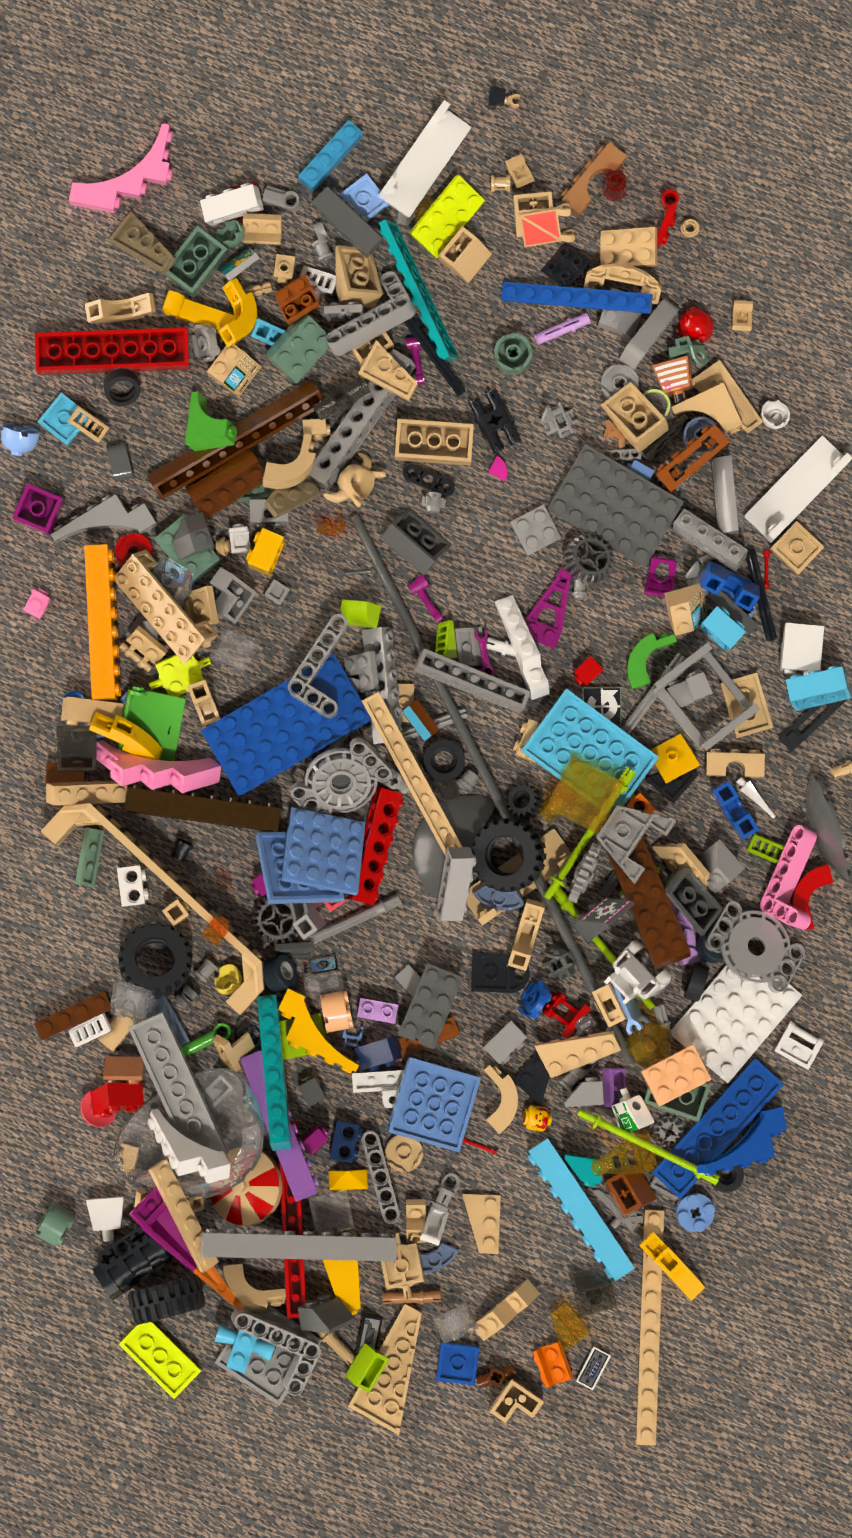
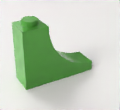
M198 391L191 392L185 443L194 451L235 445L236 427L227 419L211 418L208 413V400Z

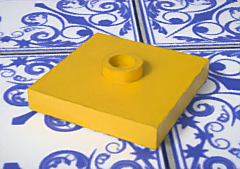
M681 734L650 750L659 757L654 765L665 783L700 766Z

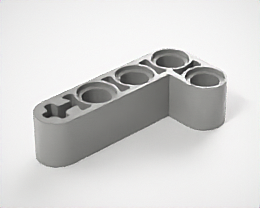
M664 298L628 343L619 360L635 371L640 361L642 362L646 353L680 309Z

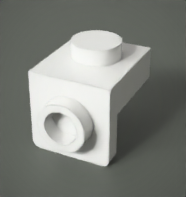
M244 524L232 525L233 528H229L232 554L249 552L251 548L248 527H244Z

